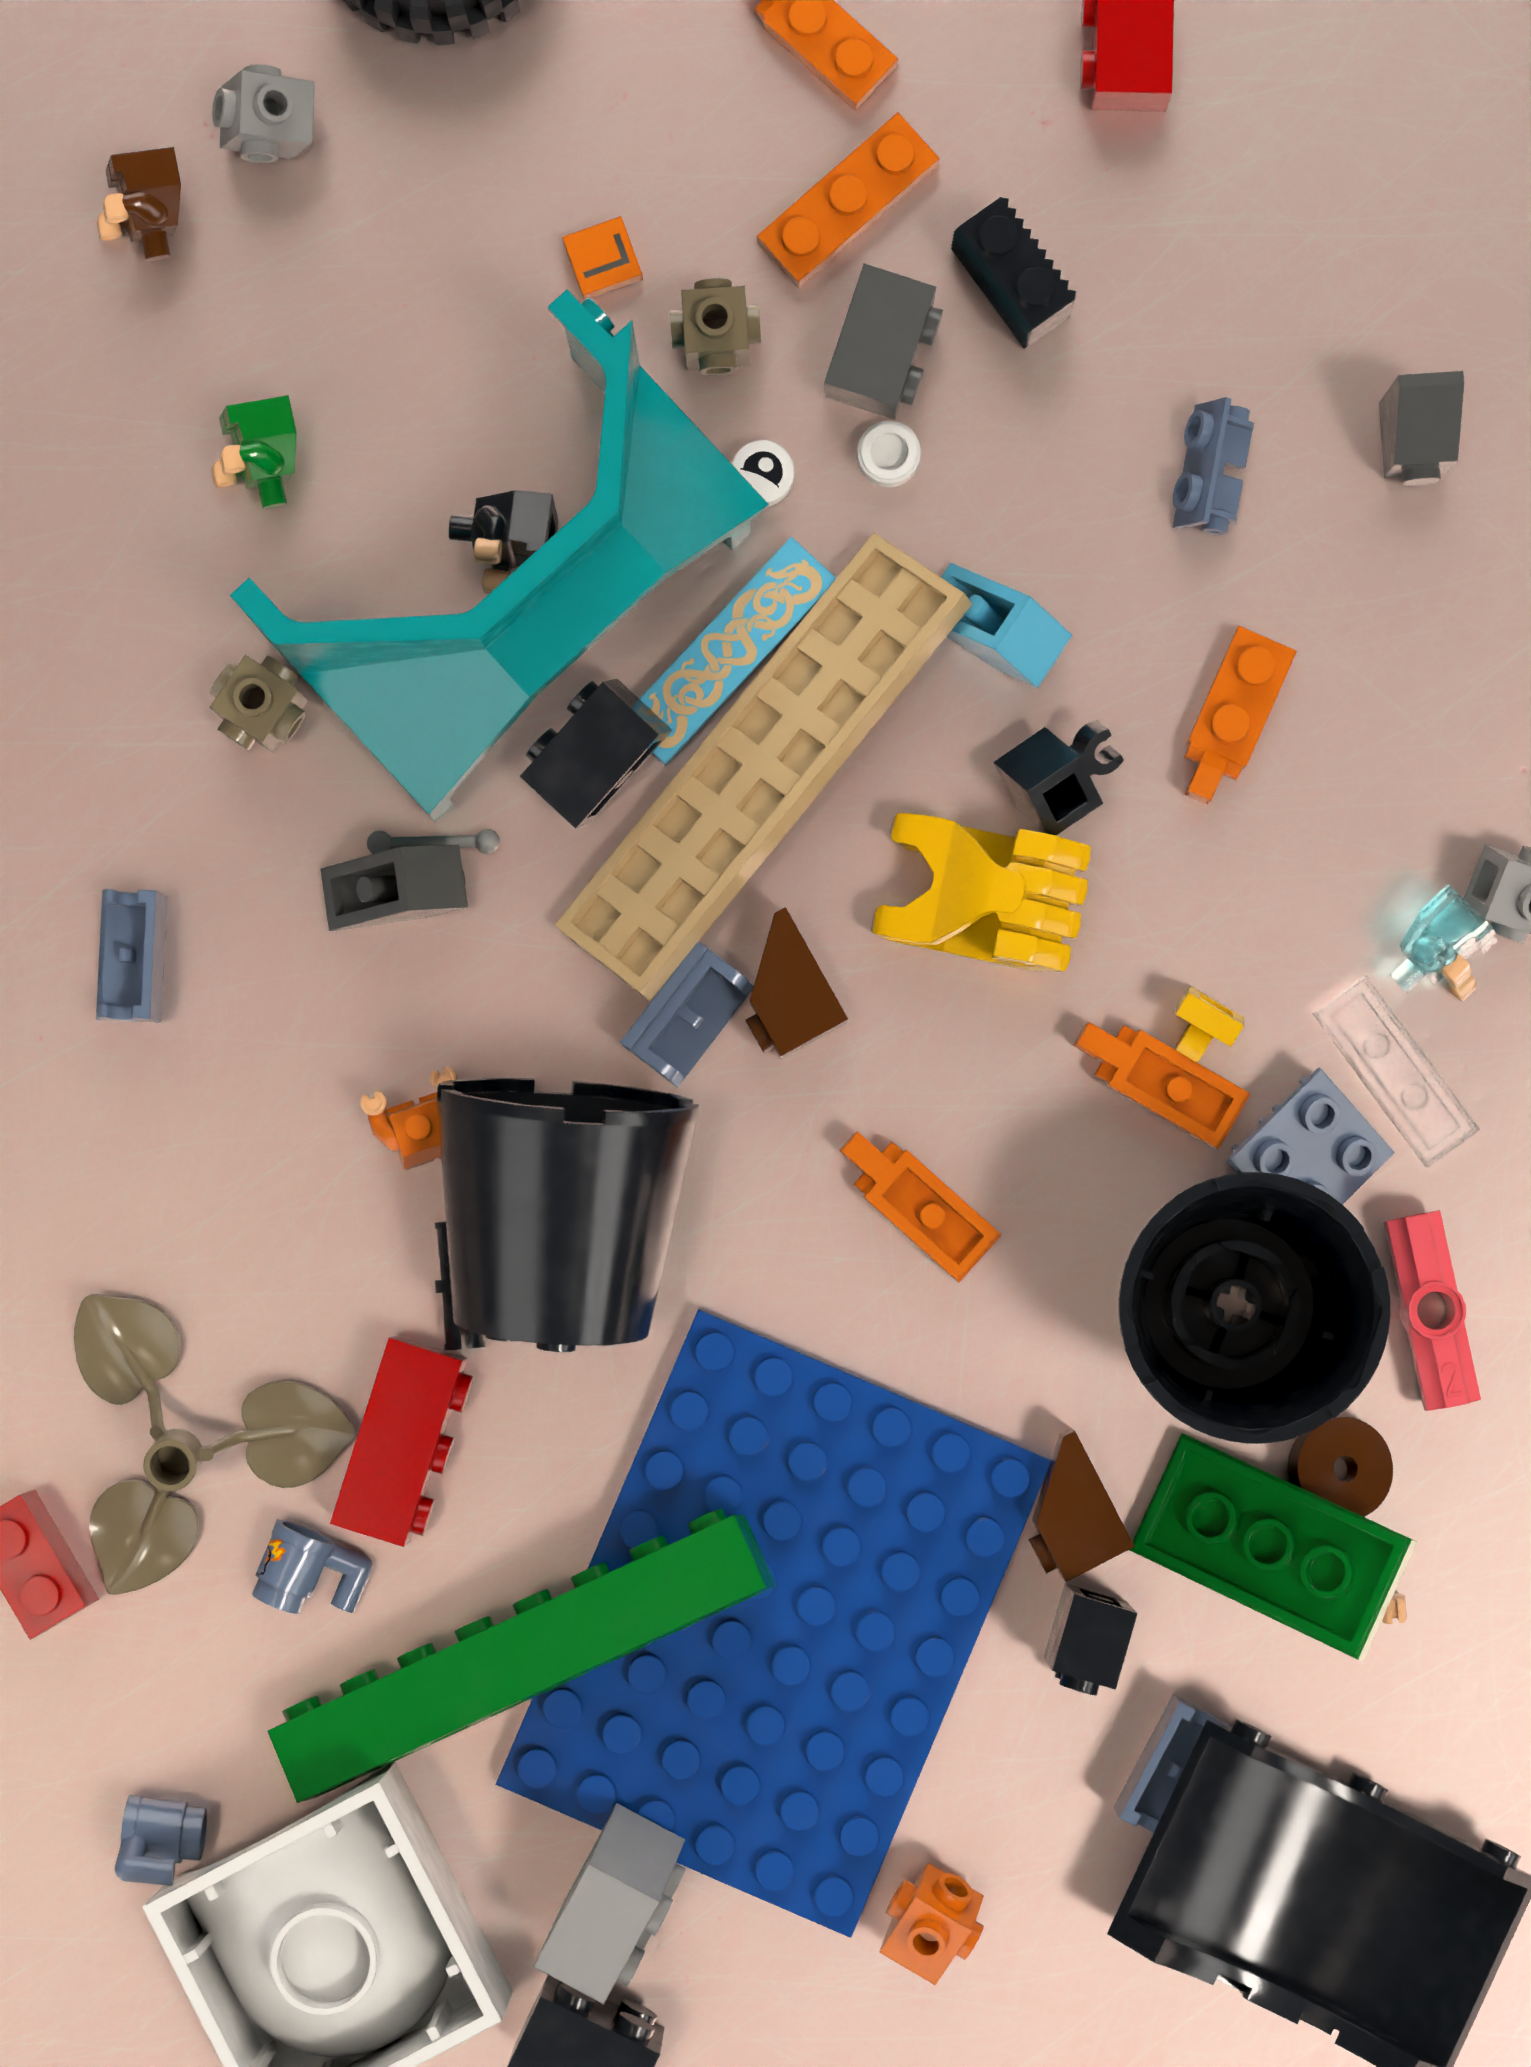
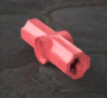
M1431 1211L1383 1221L1400 1296L1399 1317L1403 1326L1407 1329L1424 1410L1450 1408L1481 1400L1464 1323L1466 1304L1462 1295L1457 1290L1441 1211ZM1435 1292L1444 1299L1447 1306V1314L1439 1326L1430 1329L1420 1322L1417 1315V1307L1420 1300L1426 1294Z

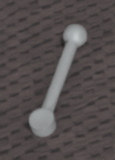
M492 829L481 830L477 835L390 837L384 831H375L367 839V848L372 854L403 846L459 844L460 848H477L480 852L489 854L497 850L500 839L498 834Z

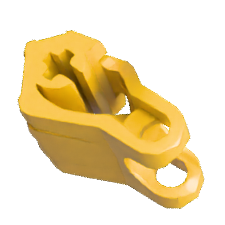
M898 813L895 815L890 830V839L899 843L907 850L920 852L934 872L933 882L928 891L905 907L881 905L876 908L871 925L872 933L899 944L1017 969L1066 972L1071 957V946L1061 944L1062 938L1076 939L1081 927V913L1068 910V906H1082L1085 901L1088 880L1075 877V872L1086 871L1091 855L1090 845L1052 834L1019 829V832H1016V837L965 827L955 821L941 817L911 813Z

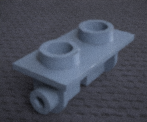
M1224 397L1195 405L1194 412L1188 419L1184 432V442L1187 446L1183 473L1177 480L1173 491V505L1176 511L1172 528L1181 529L1204 524L1203 531L1206 533L1227 535L1229 525L1236 524L1243 480L1223 475L1225 465L1236 469L1246 468L1254 423L1249 421L1250 410L1230 405L1231 398Z

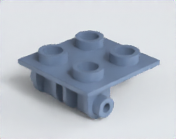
M1318 1067L1308 1078L1302 1077L1299 1080L1300 1086L1281 1105L1275 1104L1272 1107L1273 1113L1267 1119L1262 1117L1258 1121L1260 1126L1240 1146L1235 1144L1231 1148L1233 1153L1228 1157L1227 1163L1236 1173L1265 1172L1299 1179L1326 1192L1343 1205L1395 1152L1325 1072Z

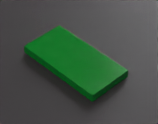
M1181 1433L1134 1537L1133 1544L1135 1547L1129 1550L1364 1662L1417 1541Z

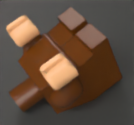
M174 147L111 155L105 171L108 187H117L118 193L108 194L104 200V212H101L97 220L99 239L102 241L117 239L122 236V231H127L131 242L142 241L146 261L155 262L170 258L171 254L167 237H173L178 226L181 191Z

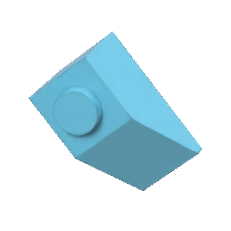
M950 563L941 578L964 592L971 601L972 606L946 637L995 669L1038 688L1072 637V634L1031 596Z

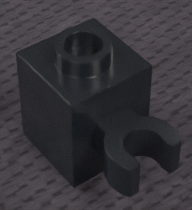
M1096 720L1081 727L1070 746L1066 745L1044 727L993 763L1017 810L1042 832L1057 836L1103 804L1090 776L1093 774H1109L1116 770L1124 759L1110 745L1095 754L1097 746L1112 736L1110 730Z

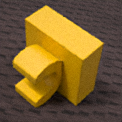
M1189 985L1176 1006V1015L1189 1022L1176 1044V1051L1198 1063L1213 1037L1232 1047L1244 1027V1017Z

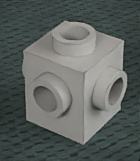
M249 65L244 67L243 70L217 90L213 102L212 117L214 126L220 127L221 149L241 151L240 157L249 162L271 163L278 161L279 157L292 159L313 144L314 81L281 76L279 68L269 65Z
M1485 844L1462 904L1485 920L1492 921L1489 930L1520 943H1525L1528 935L1531 934V847L1522 846L1520 854L1516 855Z

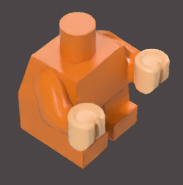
M447 1066L443 1068L444 1073L440 1074L438 1070L433 1071L430 1076L433 1087L438 1089L439 1083L458 1079L455 1070ZM380 1091L373 1092L374 1097L371 1098L368 1094L361 1097L360 1105L362 1110L368 1115L373 1135L389 1150L398 1152L404 1170L427 1164L436 1158L441 1159L437 1092L418 1098L419 1104L415 1105L414 1101L411 1100L388 1109V1099Z

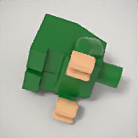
M289 395L227 405L220 415L219 421L222 435L230 434L234 445L224 447L219 456L220 460H216L212 466L211 472L214 486L216 488L230 486L237 482V477H242L246 489L258 487L262 509H272L287 505L283 483L288 482L295 473L297 437Z

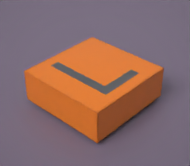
M621 216L562 237L584 300L587 297L594 298L643 280L642 271Z

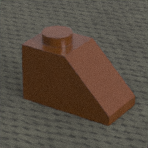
M786 907L774 913L750 997V1005L755 1014L745 1019L762 1052L765 1053L775 1048L780 1059L787 1057L848 1022V1017Z
M1072 1428L1058 1435L1051 1458L1052 1462L1046 1474L1032 1518L1039 1534L1028 1539L1045 1573L1047 1574L1057 1569L1065 1582L1135 1547L1076 1431Z

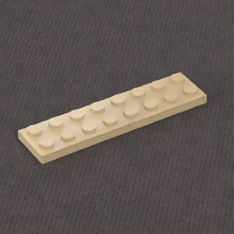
M874 532L554 926L648 1001H651L697 942L708 931L972 606L966 594Z

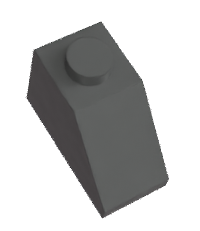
M1463 371L1397 376L1379 402L1384 478L1402 476V484L1408 486L1433 484L1441 481V474H1447L1457 463L1464 393Z
M459 844L397 847L321 868L329 931L422 919L468 908L465 875L462 868Z

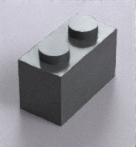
M864 263L824 381L823 397L893 420L896 419L901 402L912 406L924 371L922 368L913 366L920 343L932 346L943 314V309L933 306L936 286Z

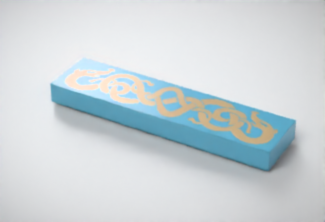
M792 537L787 540L640 698L647 707L673 730L652 753L665 767L799 625L835 581L836 577Z

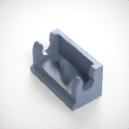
M104 889L102 891L96 1020L161 1023L167 896L156 890H138L137 893L118 892L113 889Z
M698 941L620 1043L678 1088L751 993L754 985L748 982L749 980Z
M1173 1694L1113 1807L1118 1817L1133 1826L1141 1825L1154 1833L1206 1720L1229 1729L1231 1725Z

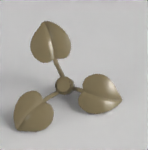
M91 1294L86 1296L81 1302L75 1321L74 1344L77 1363L84 1381L97 1396L115 1405H122L132 1401L144 1388L148 1395L152 1425L150 1435L155 1440L145 1455L143 1466L148 1481L156 1487L157 1491L145 1481L138 1479L124 1480L107 1488L99 1496L92 1509L89 1526L91 1542L101 1567L108 1594H123L147 1587L169 1575L187 1559L198 1538V1514L188 1501L177 1497H168L170 1491H177L186 1487L199 1470L202 1461H209L215 1455L239 1443L248 1442L246 1460L252 1472L272 1486L293 1488L307 1484L323 1474L343 1449L353 1441L355 1428L344 1410L321 1391L294 1381L270 1382L250 1392L243 1401L241 1408L242 1418L247 1429L236 1431L210 1445L202 1446L194 1434L183 1429L167 1431L163 1422L160 1392L154 1381L168 1376L176 1367L180 1357V1337L172 1319L157 1306L138 1299Z

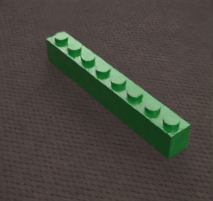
M723 1508L707 1513L687 1524L691 1535L668 1545L664 1535L656 1537L629 1550L633 1562L610 1572L606 1562L593 1566L572 1576L571 1581L574 1589L552 1599L548 1589L537 1592L513 1604L516 1616L496 1625L493 1624L490 1616L481 1618L455 1631L458 1643L436 1652L433 1643H428L399 1656L397 1660L401 1669L379 1679L376 1670L373 1669L341 1683L339 1686L343 1696L321 1705L319 1697L314 1696L283 1710L282 1713L286 1722L267 1730L296 1802L300 1803L324 1795L776 1587L746 1516L732 1515L727 1518Z

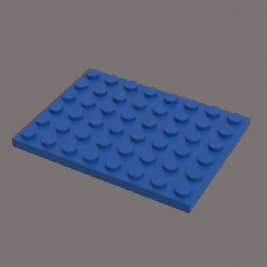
M698 1309L588 1569L604 1562L607 1563L610 1572L633 1562L629 1550L662 1535L665 1536L668 1545L691 1535L687 1525L689 1522L723 1508L727 1518L732 1515L746 1516L776 1587L532 1698L495 1785L599 1830L604 1828L616 1803L685 1839L676 1863L851 1938L1052 1461Z

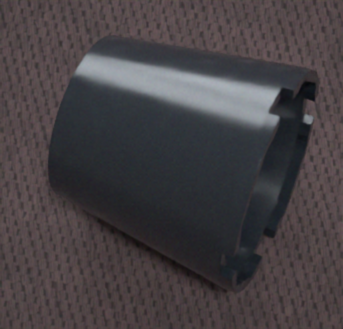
M466 1078L439 1083L437 1089V1110L454 1323L460 1328L485 1335L486 1338L491 1340L536 1343V1348L551 1352H572L576 1350V1345L610 1346L637 1342L647 1338L695 1134L699 1104H693V1099L656 1090L582 1081H572L571 1093L534 1091V1078Z
M1243 1172L1223 1175L1194 1185L1175 1196L1149 1220L1140 1232L1130 1250L1120 1281L1118 1318L1121 1337L1132 1368L1142 1385L1167 1412L1179 1421L1204 1434L1231 1442L1246 1444L1281 1442L1296 1438L1319 1427L1332 1418H1336L1359 1397L1370 1382L1383 1355L1389 1333L1391 1313L1388 1280L1385 1269L1381 1265L1375 1248L1364 1231V1227L1344 1205L1326 1192L1299 1179L1280 1174ZM1231 1286H1235L1239 1289L1237 1299L1246 1303V1310L1243 1316L1232 1314L1231 1323H1227L1223 1320L1224 1309L1217 1306V1299L1220 1293L1230 1295Z

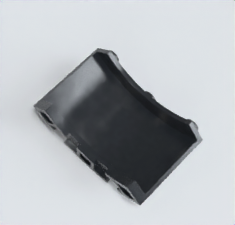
M1236 1719L1232 1729L1206 1720L1107 1935L1156 1964L1187 1974L1211 1985H1214L1215 1981L1218 1980L1236 1988L1247 2001L1295 2024L1302 2020L1329 2035H1333L1335 2030H1338L1340 2032L1334 2044L1376 2067H1454L1531 1900V1874L1517 1868L1522 1856L1489 1839H1485L1482 1848H1479L1385 1801L1384 1798L1388 1789L1353 1772L1347 1783L1268 1746L1272 1737L1270 1734L1244 1721Z

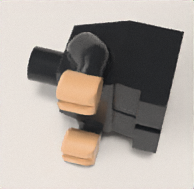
M518 490L476 498L474 516L451 515L449 539L472 542L475 561L492 565V569L487 568L483 573L482 588H484L483 591L490 594L510 575L511 569L523 564L557 533L559 521L553 494Z

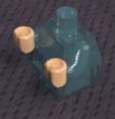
M1448 884L1418 913L1399 945L1407 959L1390 976L1406 993L1424 977L1433 985L1446 978L1449 981L1447 983L1448 989L1460 1001H1464L1476 988V980L1471 975V966L1465 959L1478 949L1485 954L1497 942L1494 928Z

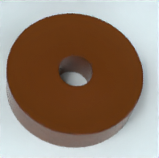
M1336 1417L1296 1438L1288 1458V1478L1291 1484L1365 1517L1375 1511L1385 1500L1393 1479V1462L1388 1445L1379 1432L1371 1425L1355 1418ZM1338 1458H1342L1347 1465V1473L1342 1480H1339L1334 1473V1464Z

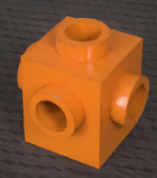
M927 1863L914 1884L904 1879L894 1893L886 1910V1914L890 1915L892 1919L879 1953L936 1985L954 1957L957 1955L965 1960L979 1940L984 1925L977 1922L976 1918L984 1895L972 1889L958 1875L945 1873L932 1864Z

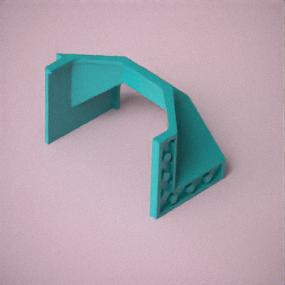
M568 289L547 308L565 328L571 357L574 362L605 394L596 490L590 502L479 604L461 614L298 622L285 616L250 577L230 594V597L267 640L434 821L453 806V803L450 801L453 792L530 703L548 685L667 578L723 540L732 550L735 549L751 534L750 522L769 505L640 366L632 320L614 336L611 330L615 326L606 313L589 297L580 303Z

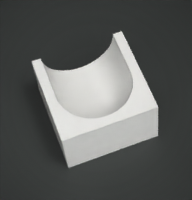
M396 1762L372 1773L368 1778L346 1793L261 1841L196 1871H191L190 1869L176 1876L172 1886L163 1885L142 1907L223 2067H416L502 2022L513 1992Z

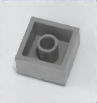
M616 1803L566 1896L534 1967L602 2004L605 2003L616 1981L627 1987L645 1953L643 1949L651 1934L655 1936L661 1927L673 1902L671 1898L685 1873L686 1868L676 1863L685 1839Z

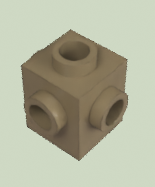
M712 278L695 282L694 289L681 290L682 310L670 311L672 349L685 348L687 370H699L704 375H724L736 372L737 367L750 366L749 344L761 343L759 305L746 306L745 286L732 287L731 280ZM727 318L725 325L718 329H711L703 322L704 319Z
M246 654L238 666L232 662L229 663L221 671L210 691V694L216 698L209 708L223 719L218 730L247 750H250L256 741L273 753L280 741L287 743L294 736L305 718L306 712L302 708L308 700L293 686L299 676L268 655L262 664H259ZM255 688L262 689L265 693L263 704L257 709L245 708L244 705Z

